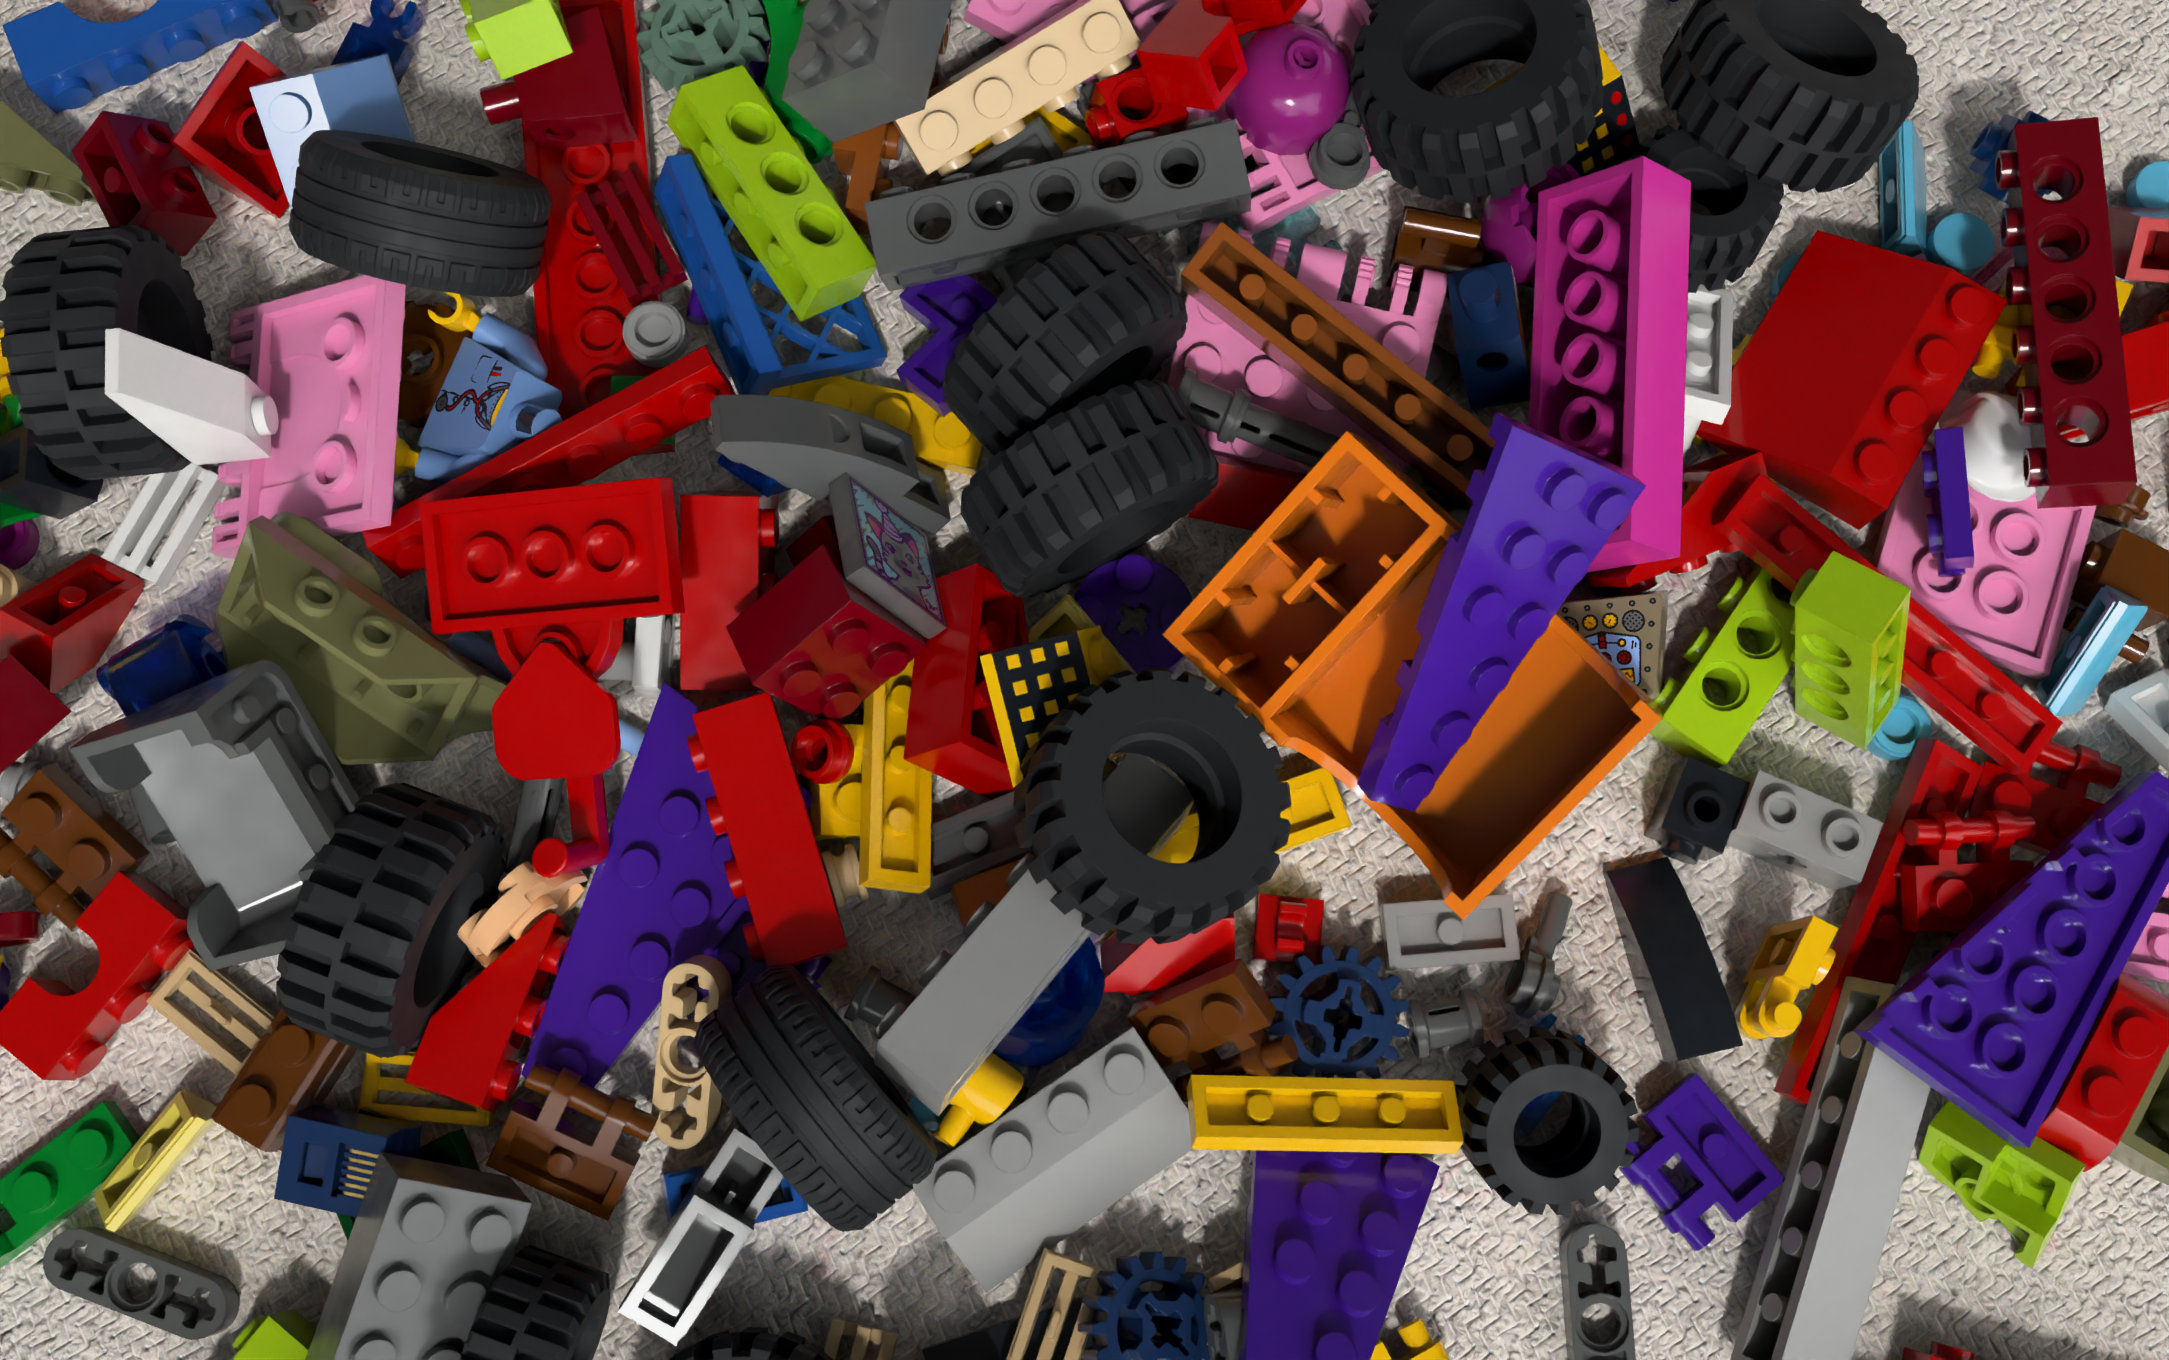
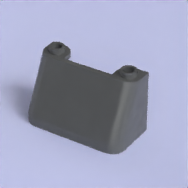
M259 660L237 667L92 731L69 749L87 778L96 788L105 793L118 794L128 791L141 783L206 887L189 908L187 931L193 945L210 971L277 955L284 950L287 939L284 937L289 917L294 915L299 902L297 896L304 880L308 881L316 866L314 861L323 845H328L335 834L334 828L344 815H351L354 811L355 803L360 800L290 678L279 665L269 660Z

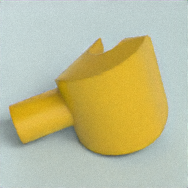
M991 1053L950 1102L951 1108L933 1135L945 1145L955 1149L974 1121L981 1126H989L1004 1112L1021 1090L1025 1082L1024 1076L997 1055Z

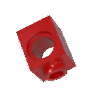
M1140 67L1096 82L1089 107L1085 111V123L1093 143L1096 146L1103 145L1104 149L1123 145L1125 138L1140 132L1154 131L1159 133V136L1181 132L1187 119L1188 111L1183 106L1155 103L1143 68ZM1120 110H1135L1143 117V120H1131L1125 117Z

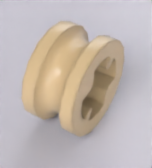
M852 843L844 845L845 849L839 855H833L829 850L821 852L837 908L846 906V900L853 896L860 898L861 901L869 899L867 887L859 886V861Z

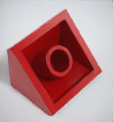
M239 41L170 142L205 179L269 215L280 219L289 206V202L249 87L266 79L286 74L244 41Z

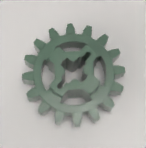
M656 0L660 6L657 12L643 11L641 14L642 20L649 29L637 34V41L645 51L641 55V59L666 92L675 88L678 93L681 85L743 65L751 78L754 79L755 76L749 64L751 61L765 62L768 57L761 43L770 40L771 34L764 21L767 16L759 0Z

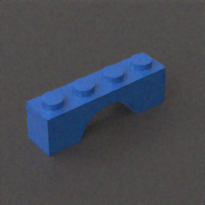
M158 0L148 10L134 18L121 22L100 23L79 17L59 1L2 26L27 87L52 111L58 114L67 109L81 108L90 103L93 98L119 87L138 84L144 81L150 74L179 62L193 61L202 56L205 51L231 40L250 37L256 34L260 28L277 22L278 18L270 0Z

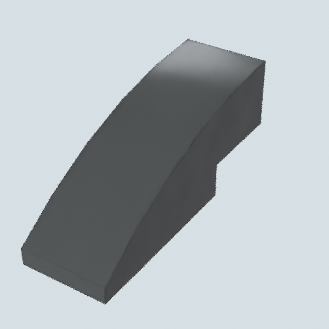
M737 1116L732 1120L681 1201L618 1310L619 1313L677 1347L754 1231L755 1220L783 1179V1175L764 1154Z

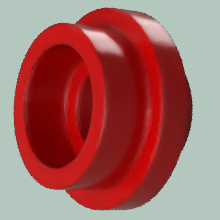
M813 720L800 729L793 738L791 744L793 765L801 775L813 783H836L845 777L853 763L854 745L852 737L846 727L836 720ZM826 744H827V748H828L827 759H826V756H825V747H826Z

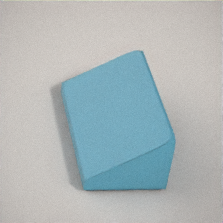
M1904 121L1879 155L1881 248L1910 257L1922 253L1925 259H1927L1925 153L1913 122Z
M2105 585L2104 588L2101 587L2053 660L2050 675L2042 678L2034 689L2041 705L2054 716L2077 714L2147 612L2148 607L2145 603L2108 585Z

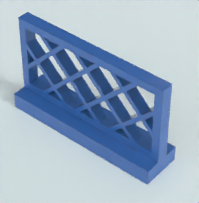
M686 153L666 157L653 192L739 395L768 396L771 389L882 366L887 355L861 296L818 314L827 319L819 337L786 319L791 310L788 302H786L780 316L757 304L750 290L755 280L780 294L781 292L759 259L755 262L733 250L728 235L732 228L737 230L738 228L720 201L710 196L705 185L707 182L696 167L691 154ZM744 274L749 276L747 281L745 279ZM835 323L855 334L863 350L847 353L825 341L833 324ZM767 328H769V329L772 330L771 333H770V335H769V332H768ZM780 334L810 350L811 353L807 361L783 367L773 344L777 335ZM818 355L823 357V359L816 360Z

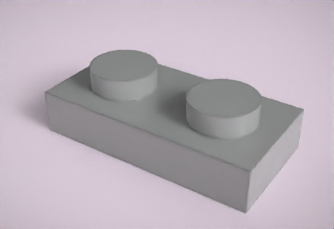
M1513 894L1487 896L1464 920L1443 902V899L1388 903L1379 906L1386 971L1506 962L1520 959Z

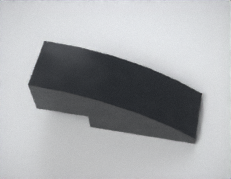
M1664 857L1604 872L1603 875L1638 998L1646 997L1664 1062L1681 1061L1743 1046L1715 959L1685 889L1669 858Z

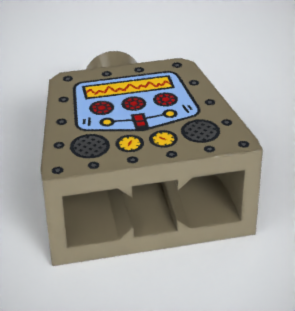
M1668 590L1572 599L1563 602L1557 611L1562 618L1651 699H1656L1660 695L1663 682Z

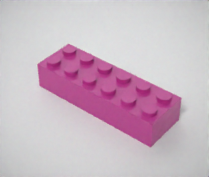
M1645 156L1540 191L1538 194L1529 427L1629 471L1646 485L1630 508L1625 520L1614 530L1590 564L1587 572L1679 558L1681 551L1691 181Z

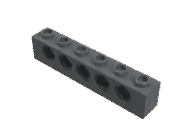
M1202 118L1187 124L1182 132L1159 136V133L1154 131L1140 132L1125 138L1123 145L1098 150V147L1094 145L1078 146L1065 151L1061 155V159L1039 164L1033 159L1015 160L1003 165L1000 169L1001 172L976 177L973 173L953 174L943 178L940 181V186L919 191L909 186L888 189L879 195V200L864 203L878 275L890 292L1052 256V253L1063 245H1073L1079 237L1089 233L1096 235L1099 231H1106L1129 239L1251 212V189L1236 119L1221 123L1219 118ZM1179 163L1188 164L1197 171L1196 176L1185 184H1173L1164 177V174L1168 168ZM1116 177L1129 178L1136 184L1134 190L1123 198H1112L1103 192L1106 183ZM1054 191H1067L1074 196L1071 205L1063 211L1050 212L1042 207L1044 199ZM995 204H1005L1013 209L1010 218L1001 225L990 226L981 222L984 212ZM943 217L951 220L950 229L943 237L930 240L921 236L923 227L931 219Z

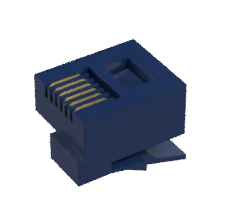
M325 1103L321 1105L313 1104L288 1115L274 1199L357 1217L380 1151L418 1158L423 1124L383 1115L366 1107L360 1108L359 1113H355Z

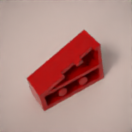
M704 490L680 495V565L685 613H680V690H760V688L751 683L726 626L779 582L778 574L774 573L775 548L778 546L779 492Z
M976 563L936 578L947 628L931 639L924 637L928 647L914 658L903 759L993 800L1014 791L1015 787L1012 785L980 656L1029 643L1023 598L1004 590L994 572Z

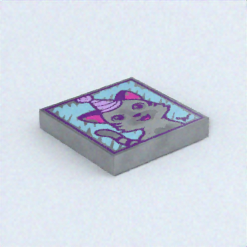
M847 472L829 483V495L845 579L923 637L931 639L945 630L947 626L927 536Z

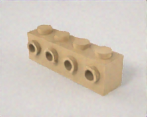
M1079 0L929 90L924 110L894 120L893 123L919 168L926 175L937 170L941 177H945L968 164L973 159L969 150L986 139L990 138L994 145H998L1021 132L1026 127L1022 118L1041 106L1044 107L1046 113H1051L1077 98L1079 93L1075 86L1094 74L1097 75L1099 81H1102L1126 69L1132 64L1128 54L1139 48L1142 43L1119 0Z

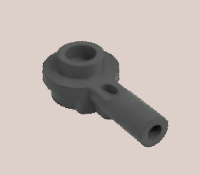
M1352 83L1343 118L1339 123H1335L1321 140L1314 142L1309 153V167L1313 176L1321 184L1331 189L1347 190L1356 187L1364 181L1370 168V154L1365 141L1366 133L1360 129L1361 118L1353 96Z
M1550 892L1547 894L1535 936L1531 934L1527 938L1524 949L1520 952V959L1514 962L1503 991L1504 1002L1515 1006L1516 1014L1526 1019L1533 1017L1538 1010L1546 1012L1554 1003L1560 988L1561 979L1560 976L1554 974L1555 962L1552 957L1557 940L1563 936L1573 903L1570 897L1561 893Z

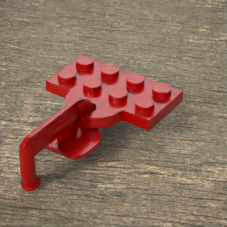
M656 477L420 502L419 508L432 634L491 630L499 657L514 675L492 707L495 752L500 765L509 775L520 780L566 778L572 842L565 843L559 838L553 837L539 842L533 850L531 858L535 872L542 877L552 878L560 874L572 873L602 863L609 854V827L603 773L609 770L616 762L620 753L621 738L616 699L597 679L612 666L622 645L624 618L685 613L672 478Z

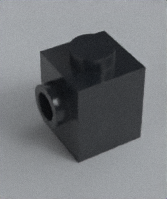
M1688 756L1671 766L1644 836L1660 842L1659 851L1664 855L1687 864L1695 865L1698 860L1706 861L1723 854L1750 782Z

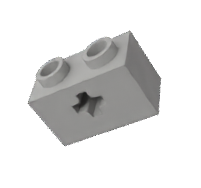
M1760 769L1741 778L1750 782L1726 845L1831 890L1861 883L1883 822Z

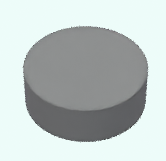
M649 301L638 305L627 315L623 324V339L628 350L639 363L654 368L668 366L680 359L687 349L689 342L687 326L678 310L665 302Z

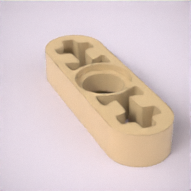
M696 955L685 960L669 971L663 983L651 1114L658 1117L654 1127V1132L658 1138L666 1145L675 1149H688L698 1144L716 1128L720 1118L722 1095L705 1067L693 1068L688 1066L681 1060L677 1049L678 1040L681 1036L695 1038L700 1021L712 1011L720 1010L719 1006L732 996V980L727 968L719 960L708 955ZM696 975L698 976L699 987L709 990V995L699 1001L697 1005L696 990L686 985V981ZM695 1011V1018L683 1020L684 1017ZM699 1085L688 1094L689 1086ZM686 1098L687 1114L697 1119L690 1127L685 1126L684 1115L675 1112V1108L684 1102Z

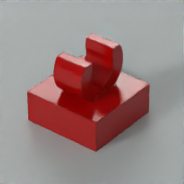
M1259 894L1257 897L1252 960L1295 965L1293 956L1303 954L1312 963L1317 962V947L1321 945L1324 900Z

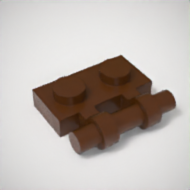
M56 763L38 769L1 812L20 832L12 839L0 827V875L3 878L13 876L36 898L33 906L48 919L54 916L58 918L71 932L79 929L74 923L87 909L76 898L82 890L94 900L118 871L132 874L150 854L139 841ZM39 850L64 871L57 880L33 858Z
M1241 958L1135 1002L1127 1016L1128 1021L1162 1068L1184 1060L1192 1072L1177 1077L1175 1080L1176 1092L1184 1102H1188L1187 1085L1191 1075L1275 1076L1278 1074L1280 1066L1295 1061L1298 1058V1049L1291 1036L1283 1035L1270 1041L1262 1030L1271 1025L1277 1010ZM1233 1041L1240 1053L1222 1060L1214 1048Z
M536 1061L524 1083V1087L546 1096L545 1104L541 1109L518 1099L504 1124L485 1166L609 1221L641 1155L617 1144V1141L623 1131L647 1142L657 1123L658 1117L635 1107L637 1100L621 1092L615 1098L580 1082L582 1075L571 1069L563 1067L561 1072H558ZM567 1106L603 1122L598 1135L562 1119Z

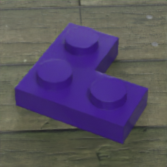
M967 274L908 287L899 295L904 310L932 331L934 335L896 371L904 386L943 417L951 411L945 402L943 391L944 372L947 364L956 357L954 351L961 340L968 337L972 332V325L983 312H988L998 301L993 294Z

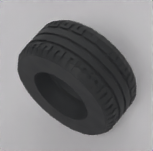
M318 130L313 132L300 145L298 158L300 166L296 170V187L293 191L291 205L293 209L290 213L289 229L298 248L326 263L378 279L441 292L472 296L513 297L522 295L538 280L541 266L540 260L543 257L544 240L546 239L548 229L547 219L550 216L552 200L546 185L534 176L499 163L444 148L352 131Z
M791 964L769 966L756 977V982H748L737 991V996L732 995L719 1006L720 1010L712 1011L700 1021L694 1038L695 1049L713 1083L739 1121L768 1159L807 1204L837 1230L842 1232L863 1230L877 1218V1213L882 1214L895 1204V1198L901 1199L913 1189L914 1183L919 1184L932 1173L938 1151L898 1090L883 1070L874 1064L873 1057L815 987Z

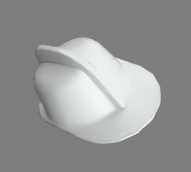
M1957 389L1926 442L1935 449L1934 430L1963 427L1968 484L1974 490L1991 499L2006 502L2028 499L2036 492L2035 487L2025 486L2022 471L2024 449L2031 448L2030 426L2019 425L2017 397L2001 394L1996 391H1982L1975 395L1965 390Z

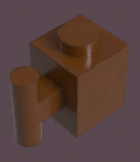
M1405 205L1395 232L1385 286L1391 287L1394 272L1398 270L1399 264L1414 267L1409 291L1418 292L1424 269L1450 274L1455 271L1480 267L1484 251L1483 244L1478 243L1482 223L1478 222V219ZM1448 285L1446 289L1445 298H1449Z
M2124 528L2098 542L2091 541L2085 546L2077 574L2078 578L2071 596L2072 600L2089 607L2101 587L2104 588L2105 585H2108L2144 602L2148 607L2147 612L2135 628V631H2142L2169 619L2168 550ZM2078 606L2074 607L2066 617L2063 628L2072 633L2086 610ZM2131 634L2118 656L2137 664L2145 656L2149 648V642Z

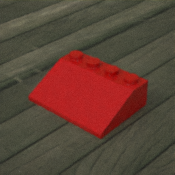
M1817 230L1732 368L1731 407L1723 424L1719 425L1702 420L1696 435L1728 454L1762 451L1769 478L1860 530L1889 507L2008 300L1952 268Z

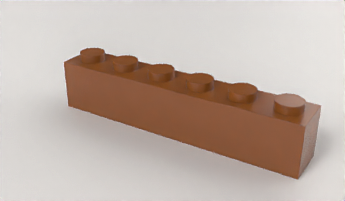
M1221 222L1181 272L1182 289L1466 510L1470 511L1473 500L1466 495L1467 488L1474 470L1486 469L1496 443L1488 436L1490 429Z

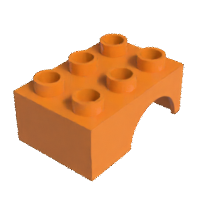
M1346 431L1162 635L1219 689L1223 687L1238 698L1239 701L1236 705L1248 717L1254 713L1266 728L1264 732L1280 747H1289L1312 759L1366 802L1419 857L1439 885L1443 894V902L1464 920L1662 720L1661 707L1556 612L1550 620L1546 631L1535 641L1511 675L1507 686L1496 696L1472 730L1467 742L1459 748L1435 782L1430 794L1422 800L1417 809L1411 811L1370 800L1357 785V781L1380 720L1395 710L1402 688L1395 682L1403 660L1414 659L1422 636L1415 627L1449 536L1462 529L1463 526L1371 442Z

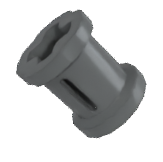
M1471 988L1460 990L1458 997L1421 1005L1415 999L1407 1000L1409 1001L1410 1008L1404 1011L1407 1028L1409 1029L1410 1044L1414 1055L1418 1059L1428 1057L1431 1049L1468 1043L1471 1048H1477L1484 1044L1481 1013Z

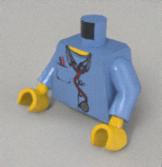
M449 292L444 293L455 298L457 302L455 313L448 318H444L428 309L429 317L449 330L455 332L469 330L473 332L472 339L464 337L416 444L422 448L421 452L411 450L410 446L398 436L394 475L401 474L409 468L415 470V477L442 485L563 421L557 412L562 401V391L545 382L548 367L535 341L527 334L488 312L484 316L477 314L474 302L467 296Z

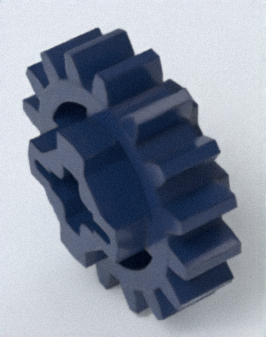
M1325 944L1318 945L1317 962L1312 963L1303 954L1293 956L1298 972L1293 977L1281 972H1277L1274 976L1277 982L1285 989L1281 997L1267 996L1276 1010H1278V1019H1274L1270 1026L1265 1027V1031L1270 1034L1289 1035L1294 1040L1298 1049V1058L1293 1063L1291 1073L1297 1077H1306L1314 1068L1316 1069L1315 1077L1334 1078V1075H1338L1339 1078H1357L1356 1072L1362 1071L1371 1079H1379L1381 1075L1376 1061L1382 1056L1396 1062L1400 1057L1396 1050L1389 1045L1392 1036L1407 1037L1409 1035L1408 1028L1395 1023V1014L1402 1013L1410 1008L1409 1001L1392 998L1390 992L1401 982L1398 976L1388 974L1378 977L1377 973L1380 970L1382 959L1370 955L1359 965L1358 948L1348 945L1343 947L1339 959H1335L1332 948ZM1331 973L1327 975L1323 988L1309 997L1301 996L1304 989L1313 980ZM1359 979L1371 991L1376 1002L1377 1013L1369 1011L1360 997L1362 984L1359 983ZM1340 1005L1341 1009L1349 1012V1019L1347 1024L1337 1023L1333 1028L1332 1024L1324 1021V1013L1326 1008L1337 1009ZM1295 1020L1306 1023L1314 1036L1312 1048L1315 1049L1314 1055L1300 1040ZM1365 1036L1372 1037L1360 1052L1347 1058L1350 1046Z
M1140 1252L1139 1258L1137 1256H1120L1116 1258L1118 1273L1115 1271H1099L1097 1273L1096 1279L1103 1289L1101 1295H1084L1082 1300L1089 1309L1094 1311L1092 1321H1084L1078 1324V1332L1092 1335L1093 1345L1081 1354L1083 1360H1210L1204 1319L1205 1296H1201L1198 1292L1203 1286L1206 1277L1202 1272H1185L1186 1259L1166 1256L1163 1258L1162 1252ZM1154 1281L1163 1287L1160 1291L1145 1292L1141 1291L1138 1286Z

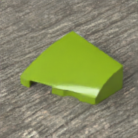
M1950 1100L1945 1103L1929 1124L1918 1159L1940 1183L1951 1188L1960 1197L1963 1206L1980 1222L1989 1218L1998 1219L2021 1242L2013 1255L2031 1269L2041 1257L2054 1233L2086 1165L2035 1136L2029 1148L2012 1146Z

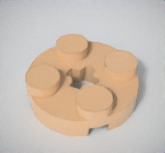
M529 861L524 862L513 869L500 882L498 890L503 896L490 909H482L469 918L459 929L457 935L467 945L468 950L486 968L548 912L558 915L563 920L582 897L585 888L580 883L588 881L587 876L581 870L546 878L536 873Z

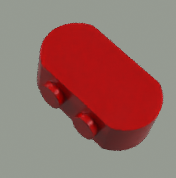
M2121 972L2036 1134L2037 1137L2086 1164L2083 1172L2097 1166L2116 1148L2169 1046V998L2127 973Z

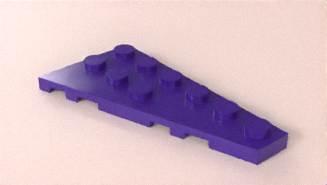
M1496 412L1488 436L1496 443L1485 470H1474L1466 491V495L1473 500V504L1464 527L1449 536L1415 627L1422 636L1414 659L1403 660L1395 682L1402 688L1395 710L1380 720L1357 781V785L1370 800L1415 811L1422 800L1430 794L1439 776L1459 748L1467 742L1472 730L1496 696L1507 686L1513 672L1535 641L1546 631L1550 620L1572 589L1586 575L1590 564L1617 526L1625 520L1630 508L1646 487L1644 483L1629 471Z
M665 682L609 832V854L596 867L521 1075L526 1079L537 1061L558 1072H561L563 1067L571 1069L582 1075L580 1082L597 1089L661 1006V995L666 975L671 969L695 954L737 900L731 891L724 867V861L735 858L727 833L715 835L705 804V798L716 795L708 770L697 773L686 740V735L697 732L692 714L702 712V710ZM800 785L809 814L812 805V793ZM568 1106L566 1108L572 1114H576L579 1112Z
M2158 771L2138 773L1853 1031L2010 1145L2029 1148L2169 883V779Z
M1250 1150L1249 1165H1252L1251 1197L1246 1211L1241 1311L1244 1312L1243 1344L1239 1348L1238 1360H1370L1440 1166L1415 1153Z

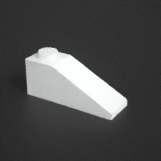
M121 328L105 329V395L194 465L271 458V435L276 434L279 424L277 408L273 399L262 391L248 376Z

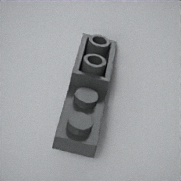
M752 394L717 395L710 402L714 449L735 463L745 464L776 479L783 486L796 489L819 501L829 494V483L847 472L907 521L933 534H936L951 521L943 474L916 461L912 435L854 411L789 397Z

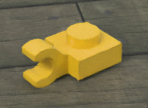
M843 724L850 733L854 745L853 763L845 777L833 784H816L810 781V792L812 793L811 824L816 839H860L863 725ZM827 744L825 747L826 757L828 755Z

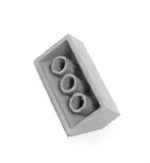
M1132 1027L937 1161L929 1176L919 1184H913V1191L945 1241L987 1293L1043 1253L1044 1248L1050 1249L1192 1150L1189 1111L1134 1027Z

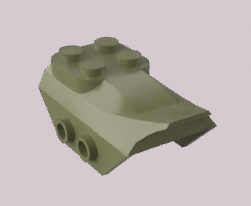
M282 512L275 514L271 519L261 515L248 522L215 613L227 672L259 660H269L279 665L290 678L338 763L341 765L433 761L446 743L464 735L493 731L492 707L509 683L493 675L447 645L382 596L383 585L379 573L370 560L354 553L322 531L313 521L303 516Z

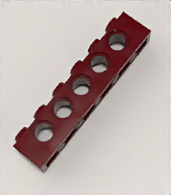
M2098 117L2017 124L2013 128L2006 150L1998 151L1996 154L1995 181L1998 190L2007 189L2009 208H2003L2001 213L2000 235L2003 247H2013L2014 266L2008 267L2006 273V299L2009 306L2018 305L2020 326H2014L2012 330L2011 354L2013 364L2024 365L2026 386L2019 387L2017 393L2018 422L2020 426H2030L2031 448H2025L2023 452L2022 471L2024 484L2026 487H2035L2037 509L2123 504L2137 483L2099 120ZM2042 189L2052 190L2063 199L2047 200L2039 196L2036 191ZM2045 247L2059 248L2069 258L2062 260L2053 259L2046 256L2041 249ZM2053 305L2066 307L2073 312L2076 318L2069 320L2058 319L2052 316L2046 307ZM2052 366H2071L2080 373L2082 379L2076 381L2064 380L2054 373ZM2062 425L2076 426L2085 432L2089 441L2083 443L2070 442L2060 435L2057 427Z

